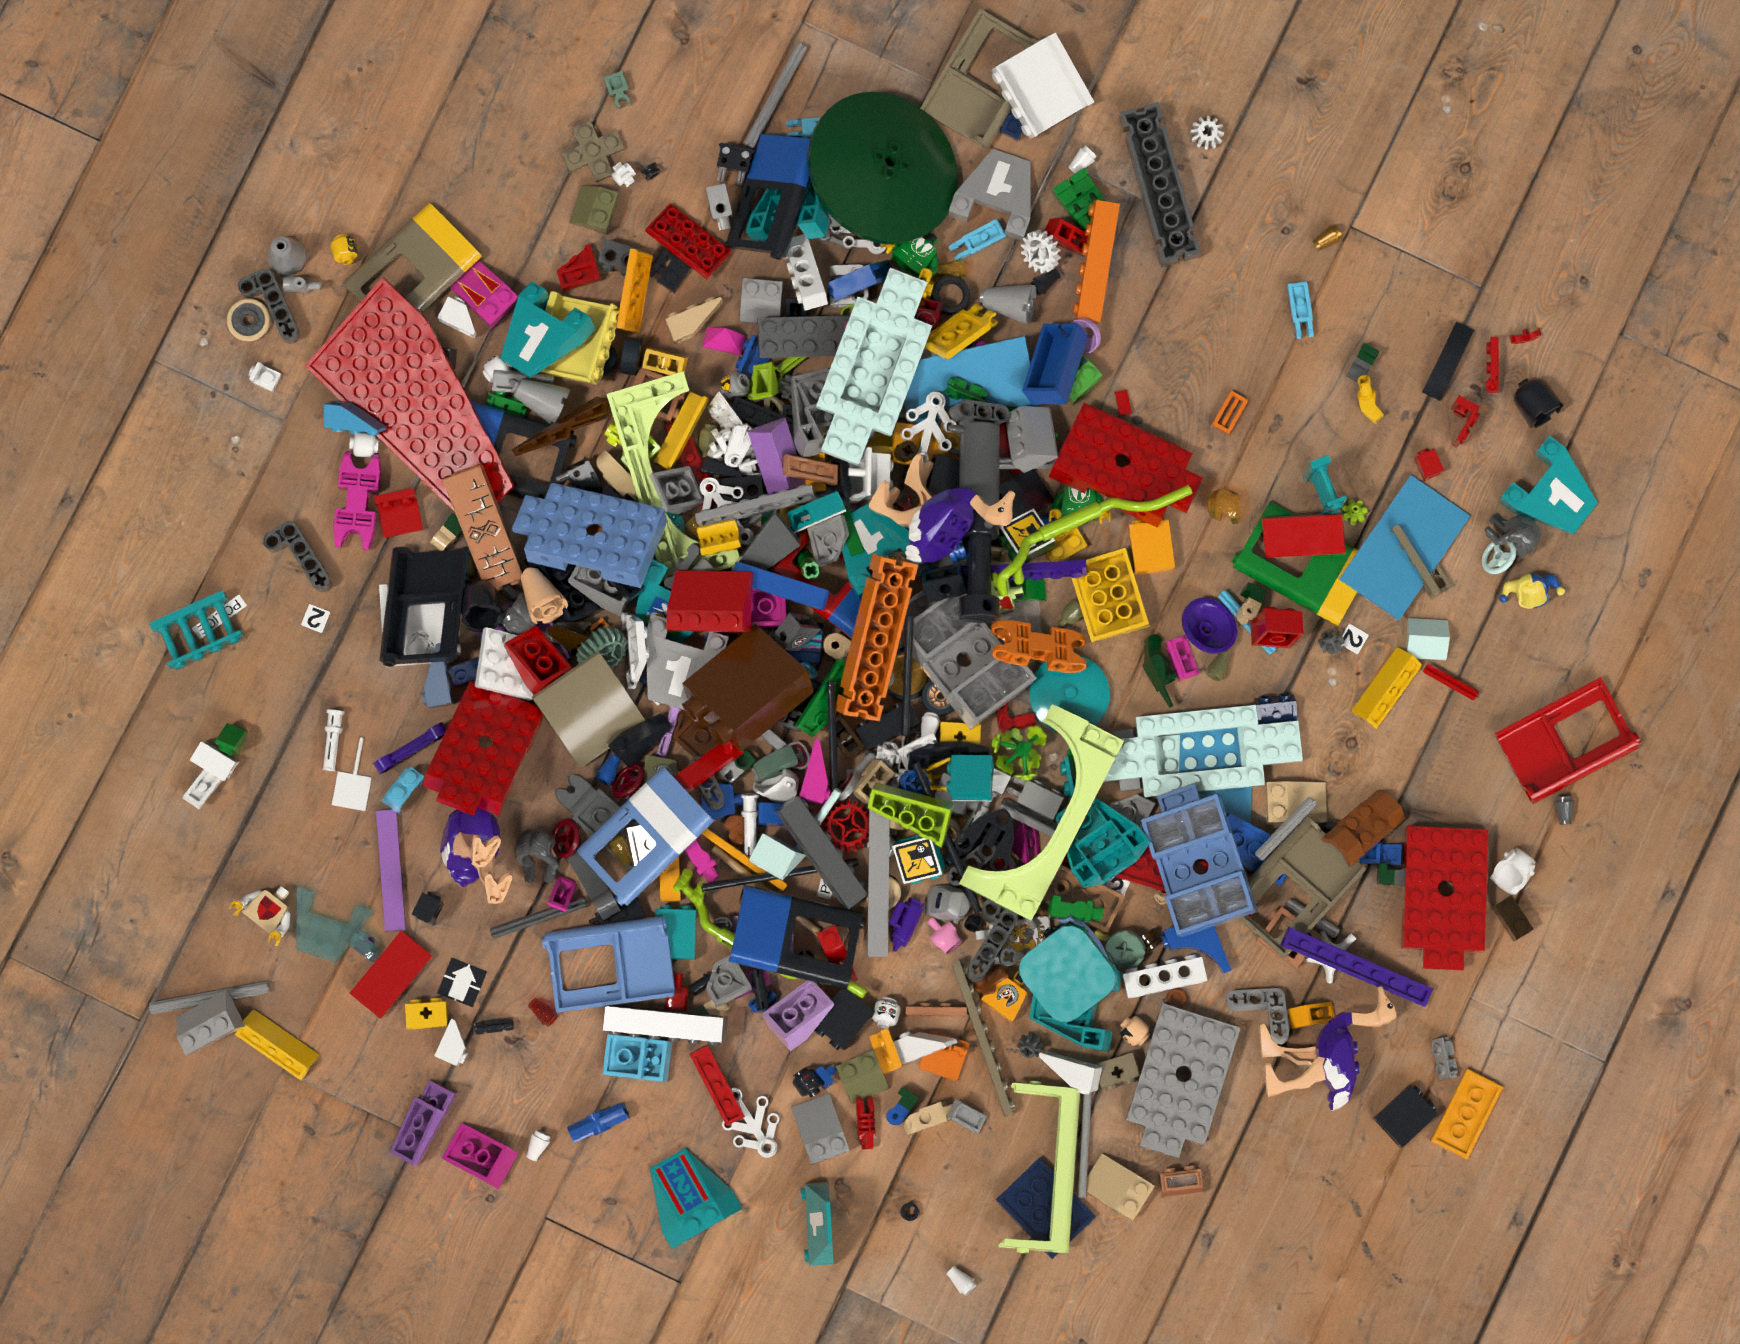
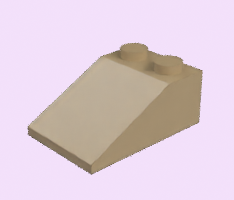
M1266 782V825L1283 824L1308 797H1311L1317 803V806L1307 816L1315 823L1327 822L1326 783Z
M1101 1154L1087 1176L1086 1192L1133 1221L1155 1186L1104 1154Z

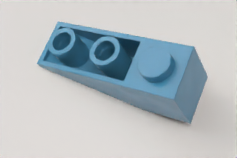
M333 400L323 404L324 428H332L333 432L349 430L351 434L367 432V435L375 436L387 429V426L351 402Z

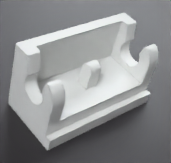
M207 741L200 742L190 761L222 781L229 779L239 763L238 760L221 752Z

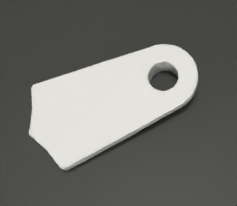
M747 423L733 426L724 456L725 464L731 468L741 464L751 446L747 431L753 428ZM737 457L734 462H731L732 458Z

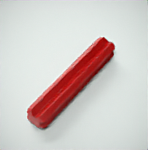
M1430 663L1426 664L1423 670L1426 675L1471 700H1475L1479 694L1477 689Z

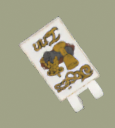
M1047 916L1034 917V920L1039 925L1034 930L1029 927L1025 919L1018 920L1014 931L1002 950L1005 948L1014 949L1018 954L1017 961H1021L1031 949L1042 942L1044 938L1042 934L1050 926V920ZM1006 921L1004 923L1010 925L1013 921ZM988 924L989 930L976 931V940H984L993 925ZM1000 934L992 936L995 941L1003 940ZM990 951L982 952L983 956L986 958H991L993 956ZM1005 952V957L1003 958L1004 961L1009 960L1010 962H1012L1013 960L1011 959V957L1013 956V954H1008ZM999 955L994 961V964H1001L999 961Z

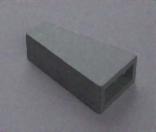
M775 510L736 562L766 571L799 547L801 540L779 512Z

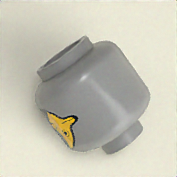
M738 371L723 377L720 382L721 393L729 400H734L736 396L740 398L749 391L750 381L748 377Z

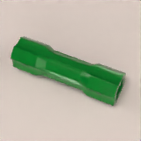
M806 548L801 550L795 557V563L801 568L803 576L807 579L816 578L820 573L818 563L813 559V555Z

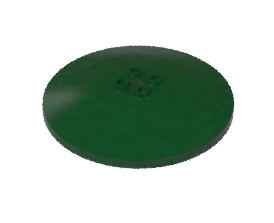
M883 92L853 94L843 98L829 108L819 119L811 134L808 147V170L811 183L826 211L849 232L875 243L888 245L905 244L916 241L932 232L948 215L958 185L955 156L940 126L931 116L914 103L902 97ZM885 159H891L893 166H888Z

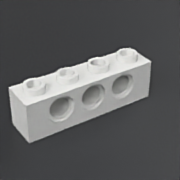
M805 234L792 238L787 257L784 259H789V263L786 264L789 275H794V277H791L793 288H798V292H796L798 303L803 304L804 310L827 305L825 289L809 240Z
M1195 954L1186 956L1185 961L1177 962V959L1165 961L1166 965L1157 966V963L1146 965V969L1138 971L1137 967L1125 970L1126 974L1122 975L1127 999L1206 982L1207 976L1202 957L1197 958ZM1181 966L1189 969L1187 977L1179 975L1178 970ZM1160 971H1167L1170 978L1168 981L1163 982L1159 979ZM1141 975L1148 976L1150 979L1149 985L1142 986L1139 983V977Z

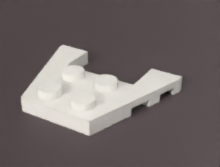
M625 611L621 614L622 630H627L630 669L626 671L627 689H636L649 658V649L647 646L645 647L647 628L640 618L629 611Z

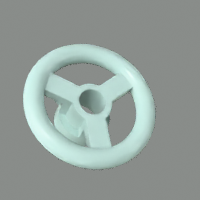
M1491 542L1482 555V567L1490 574H1499L1507 570L1516 557L1514 542L1507 544L1510 547V553L1503 552L1500 545L1496 546ZM1494 549L1493 559L1488 564V556Z

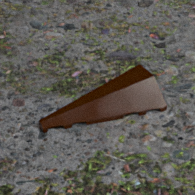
M596 396L512 449L514 455L519 456L569 439L571 430L601 421L602 416L608 413L609 401L606 398Z

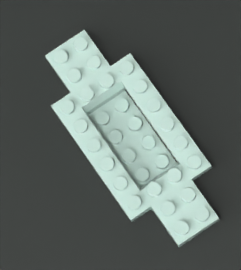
M890 268L877 303L857 297L816 404V408L834 414L821 452L858 466L872 430L888 436L892 435L932 325L914 319L927 285L926 281Z
M1256 705L1136 717L1137 737L1121 739L1124 742L1103 782L1141 778L1144 798L1156 797L1194 783L1197 786L1198 792L1264 786L1263 765L1303 761L1299 722L1290 721L1258 725ZM1237 728L1241 767L1179 773L1180 735L1171 734ZM1226 733L1222 737V742L1225 745H1232L1234 736ZM1206 735L1202 739V744L1208 748L1212 747L1214 738ZM1190 737L1185 738L1182 742L1183 747L1187 750L1192 749L1194 740ZM1228 753L1224 758L1227 765H1234L1237 760L1233 753ZM1208 755L1204 760L1207 767H1214L1217 762L1213 755ZM1193 757L1187 758L1184 762L1187 769H1194L1197 764Z

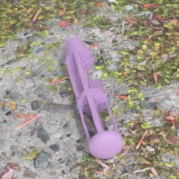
M671 706L669 707L670 711L667 720L673 727L661 738L658 751L656 752V756L661 758H667L679 712H681V709Z

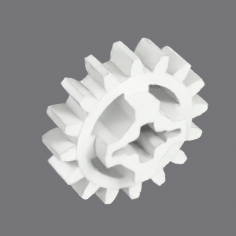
M1040 229L1028 233L1023 238L1024 243L1021 244V247L1024 248V251L1021 254L1026 256L1024 262H1029L1028 267H1034V272L1040 270L1041 273H1045L1046 271L1053 270L1059 264L1057 260L1061 259V257L1057 253L1061 250L1056 248L1058 242L1052 241L1053 235L1047 236V231L1041 233Z

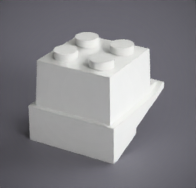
M867 447L864 449L858 466L848 462L850 465L848 476H850V483L852 485L851 497L849 498L850 503L871 500L884 480L889 483V491L893 488V480H890V472L893 471V460H890L891 454L873 453L872 447Z

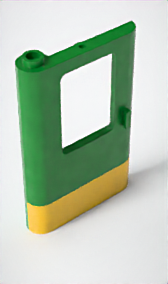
M1270 501L1241 553L1236 552L1231 563L1234 566L1232 568L1338 626L1357 593L1341 582L1339 578L1359 550L1345 542V554L1313 555L1300 578L1289 574L1252 552L1253 546L1263 531V517L1296 516L1294 513Z

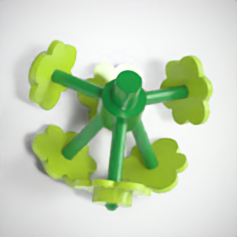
M1030 726L1028 728V742L1022 741L1023 736L1020 735V731L1017 728L1006 730L1004 732L1005 735L1002 737V731L998 733V736L994 735L991 740V747L995 748L994 753L998 752L999 745L1005 746L1007 750L1015 749V753L1010 758L1006 755L996 756L995 764L1000 771L1005 774H1013L1014 770L1012 767L1014 765L1012 761L1019 756L1022 757L1019 759V765L1023 767L1024 772L1017 773L1015 777H1020L1021 781H1028L1033 779L1032 776L1037 775V772H1031L1030 770L1040 767L1041 755L1037 754L1035 749H1031V744H1039L1041 746L1046 744L1047 735L1040 726Z

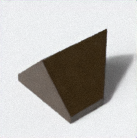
M556 622L547 629V633L569 652L589 638L592 625L591 622Z

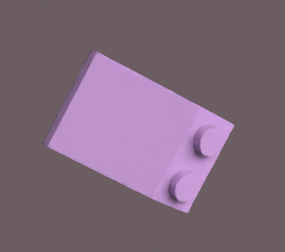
M807 980L763 1012L762 1015L769 1029L791 1052L808 1039L832 1009L834 1003L815 982Z

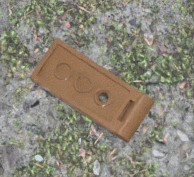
M1035 853L1033 859L1036 858L1039 854ZM1060 865L1041 902L1049 905V898L1053 895L1061 896V902L1067 903L1093 901V906L1103 907L1102 920H1091L1087 924L1107 934L1125 896L1103 885L1083 888L1072 871ZM1063 885L1065 891L1059 892L1057 887Z

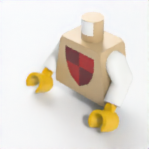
M281 885L273 895L267 890H258L245 895L238 901H233L228 909L232 907L237 909L233 914L234 916H237L241 911L269 933L268 942L271 939L277 940L275 946L280 944L281 938L290 926V908L283 903L290 892Z

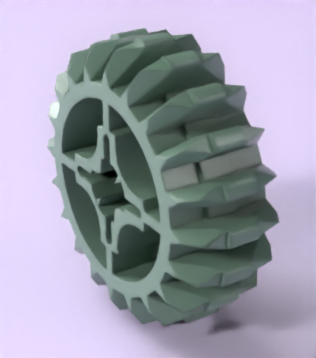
M604 626L603 629L598 628L596 632L592 631L588 639L581 642L582 646L578 647L579 652L576 654L577 662L580 664L599 651L611 670H613V667L618 666V663L624 660L623 656L627 654L628 641L624 634L613 626Z

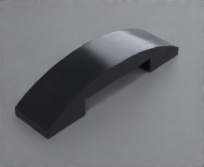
M1458 322L1455 323L1422 391L1423 394L1438 401L1441 400L1474 330Z
M968 742L929 744L909 753L908 770H913L912 764L920 762L922 769H928L929 763L939 762L948 757L952 758V755H989V748Z

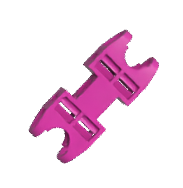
M346 451L343 456L339 471L338 488L340 490H347L345 509L335 508L333 530L336 548H342L343 541L351 533H358L361 536L363 550L369 551L375 535L377 514L367 510L369 492H380L381 464L379 454H373L372 461L369 462L367 467L362 469L354 466L351 451Z

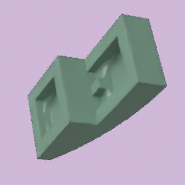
M790 745L763 757L753 764V768L759 780L764 781L779 776V770L798 765V759Z

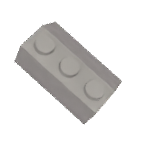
M1021 406L1010 411L1006 427L1013 464L1025 473L1058 458L1050 408Z
M225 990L177 1016V1039L185 1055L197 1053L245 1027L229 991Z

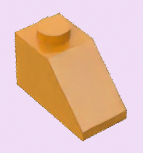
M1332 1002L1309 1004L1288 1009L1292 1029L1325 1024L1335 1017Z

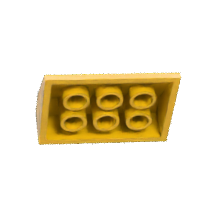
M1126 548L1087 559V576L1072 578L1091 642L1150 627Z

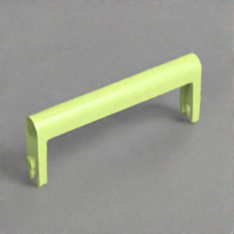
M1029 1081V1084L1012 1083L1010 1088H1014V1093L1056 1097L1059 1099L1049 1241L1004 1239L998 1247L1017 1249L1018 1253H1029V1250L1069 1253L1080 1093L1076 1088L1041 1085V1082Z

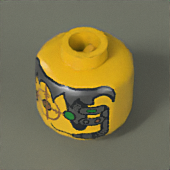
M340 234L333 238L330 248L334 260L343 265L353 263L354 259L358 256L355 239L348 236V234Z

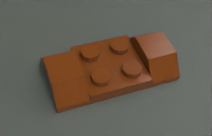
M1376 791L1337 823L1321 840L1325 843H1332L1344 855L1347 865L1351 867L1406 818L1401 805L1387 792Z

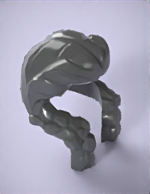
M1495 514L1490 517L1489 522L1496 529H1501L1504 533L1511 530L1503 536H1499L1490 526L1484 530L1486 536L1496 546L1515 542L1516 556L1519 558H1524L1537 548L1541 532L1531 518L1518 515L1503 521Z
M506 585L502 590L503 595L513 600L514 603L506 611H502L500 606L502 615L500 623L506 628L508 633L520 635L536 624L530 619L524 592H518L512 586Z
M528 829L520 835L516 843V860L523 866L525 882L533 883L536 877L535 862L531 861L528 855L540 857L547 862L544 882L553 883L556 870L560 868V865L551 853L555 844V836L549 834L544 829Z

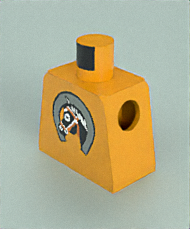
M1017 971L1012 980L1006 978L995 985V993L984 995L981 998V1001L1010 1022H1013L1027 994L1021 988L1024 982L1020 972Z

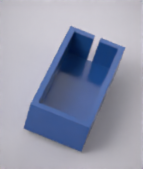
M1059 323L1042 325L1022 392L1031 404H1067L1088 337L1078 323H1062V326Z

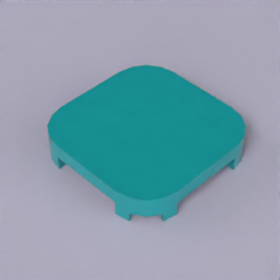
M1076 924L1061 926L1031 949L1021 959L1019 965L1020 976L1025 985L1053 1019L1061 1022H1070L1078 1018L1107 996L1116 986L1118 970L1115 964H1111L1087 933L1088 930L1084 926L1081 927Z

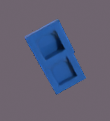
M1378 843L1360 858V863L1402 865L1403 845Z

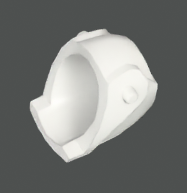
M779 770V776L764 780L761 783L755 781L753 783V790L769 798L771 801L785 803L796 796L799 778L790 770Z
M1516 847L1504 853V857L1496 865L1490 879L1501 889L1514 896L1527 884L1530 877L1535 874L1536 861Z

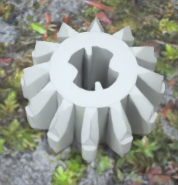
M1207 116L1206 121L1200 117L1198 119L1199 123H1193L1192 126L1195 129H1192L1190 134L1195 135L1192 138V142L1199 141L1197 144L1198 148L1204 144L1205 150H1208L1209 145L1214 149L1216 148V143L1221 144L1222 139L1220 137L1224 136V132L1220 130L1223 128V125H1216L1217 118L1211 122L1210 116ZM1204 130H1207V132L1210 130V136L1204 135Z

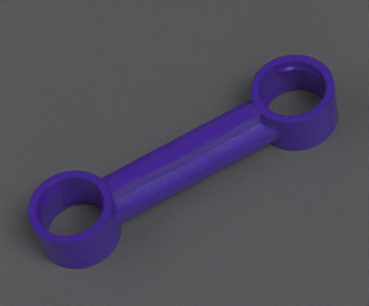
M443 722L434 725L421 736L396 751L379 758L373 763L379 774L387 772L396 766L397 763L427 745L442 739L447 728Z

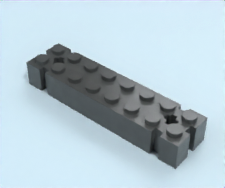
M1159 102L1143 106L1141 112H1137L1136 108L1120 112L1119 119L1123 133L1127 131L1129 133L1126 135L1125 141L1154 244H1160L1157 255L1162 268L1176 264L1180 257H1183L1184 261L1199 258L1201 250L1197 237H1191L1195 231L1166 126L1165 124L1160 126L1163 115ZM1141 126H1144V128H1148L1147 131H1143L1141 129ZM1173 238H1176V240L1179 241V244H1175V242H1172Z

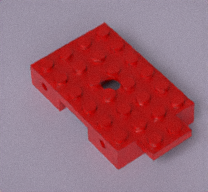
M1083 403L1049 474L1050 478L1084 494L1087 488H1090L1109 498H1121L1136 502L1155 500L1189 485L1192 490L1191 495L1169 504V506L1184 513H1187L1203 477L1186 470L1193 454L1192 452L1086 403ZM1120 454L1126 455L1130 460V464L1120 467L1116 464L1115 457ZM1168 505L1157 510L1145 512L1123 509L1121 511L1158 528Z
M470 680L427 769L423 787L439 793L436 799L437 802L474 816L477 809L480 808L499 816L513 787L515 775L526 752H529L543 722V713L536 705L509 695L475 687V682ZM488 737L492 739L493 745L483 748L479 745L478 739Z
M1407 826L1405 828L1403 867L1405 868L1404 908H1402L1401 949L1423 950L1422 969L1464 971V952L1482 953L1485 951L1488 830ZM1449 881L1452 883L1454 891L1450 896H1442L1439 893L1438 886L1440 882Z

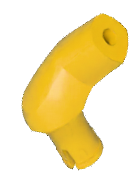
M1362 375L1358 378L1360 390L1357 393L1360 409L1370 421L1376 424L1384 414L1376 405V391L1371 387L1370 377Z

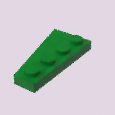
M837 658L794 725L810 737H814L828 723L827 682H835V703L838 694L843 695L844 688L840 685L846 662L842 659Z

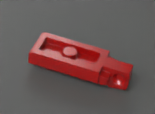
M1490 337V342H1486V354H1490V362H1486V374H1490V378L1485 382L1486 393H1499V338Z

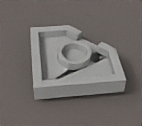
M844 515L835 516L807 528L814 558L820 567L836 561L849 536Z
M1134 795L1111 803L1109 807L1143 830L1141 820L1149 817L1155 803L1139 795Z
M730 955L714 963L712 974L706 987V992L716 1008L752 990L740 966L737 963L729 962Z

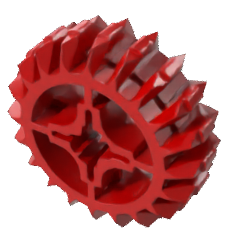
M847 798V805H843V800H839V807L834 803L832 806L834 810H830L828 812L830 816L824 818L827 823H821V827L827 828L825 831L834 841L832 845L835 847L838 844L840 851H842L843 847H846V853L850 852L849 847H853V851L857 852L856 845L858 844L864 849L865 846L862 841L869 842V838L866 837L869 835V817H867L869 809L865 812L863 811L866 806L864 803L860 808L857 807L858 800L854 801V805H850V798ZM843 810H850L849 815L845 819L834 818L837 813ZM856 812L863 817L865 828L860 827L854 822ZM852 816L851 825L854 826V828L852 830L850 829V831H847L846 835H844L845 826L842 824L844 822L847 823V821H849L850 817ZM831 823L842 829L840 840L833 834ZM853 832L862 834L857 840L846 842L849 834Z

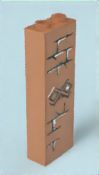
M479 463L444 476L442 479L481 580L490 583L495 587L496 591L503 589L505 584L515 585L520 583L524 569L483 464Z

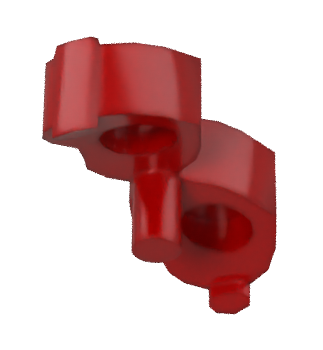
M1538 328L1527 334L1526 329H1523V335H1509L1512 344H1523L1539 338L1541 332Z

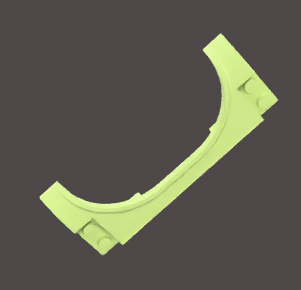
M684 371L607 394L638 500L642 504L663 508L650 477V474L654 472L649 458V435L653 422L660 410L674 397L690 391ZM665 512L667 524L655 551L656 559L669 566L663 582L669 575H674L677 570L675 565L680 558L685 559L687 557L688 547L692 543L700 545L699 541L683 533L672 522L667 512ZM738 549L704 556L700 552L687 571H691L702 558L711 564L715 571L730 568L740 557Z
M1053 704L1043 723L1056 730L1068 744L1075 762L1076 783L1070 803L1052 838L1036 858L1021 867L1007 871H985L968 866L959 883L1032 921L1124 742L1120 738L1092 725L1089 721Z

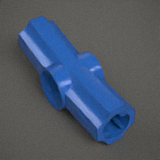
M621 1102L604 1111H597L587 1116L586 1119L568 1126L567 1129L573 1142L576 1143L591 1135L595 1136L611 1129V1126L629 1119V1112L624 1103Z

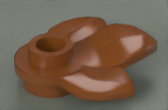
M730 815L724 821L723 826L730 830L728 836L729 844L739 846L744 843V817L742 815ZM756 817V844L760 839V832L757 829L758 817Z
M997 965L991 968L982 981L974 982L973 988L983 995L995 993V985L1009 977L1004 971L1005 966Z

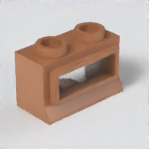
M1195 1165L1183 1167L1184 1171L1176 1172L1175 1168L1163 1169L1164 1173L1159 1174L1162 1199L1203 1194L1201 1169H1196Z

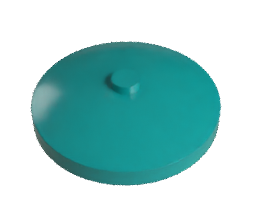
M1080 656L1086 660L1087 664L1086 668L1081 672L1063 673L1047 670L1046 661L1034 674L1037 679L1030 685L1029 690L1031 708L1037 719L1054 732L1057 731L1043 723L1052 704L1089 721L1094 726L1102 719L1108 708L1110 688L1107 678L1101 668L1086 657Z

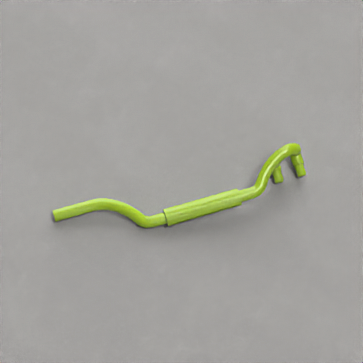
M1186 485L1160 498L1144 502L1110 498L1100 503L1094 502L1039 527L1037 532L1028 535L1022 540L1018 554L1011 564L1004 568L999 575L996 572L991 573L993 584L1000 596H1006L1008 594L1006 581L1010 576L1014 578V582L1017 585L1024 583L1022 565L1028 556L1030 546L1041 540L1045 542L1102 516L1103 512L1111 508L1136 512L1157 510L1191 495L1192 490L1189 485Z
M684 869L673 886V890L675 892L682 890L694 903L702 928L715 936L718 942L732 949L735 933L726 928L721 929L710 922L707 906L703 901L706 891L702 892L701 884L705 882H699L694 890L690 885L693 872L690 869ZM780 974L788 979H797L796 977ZM852 980L849 981L847 990L864 998L868 990Z

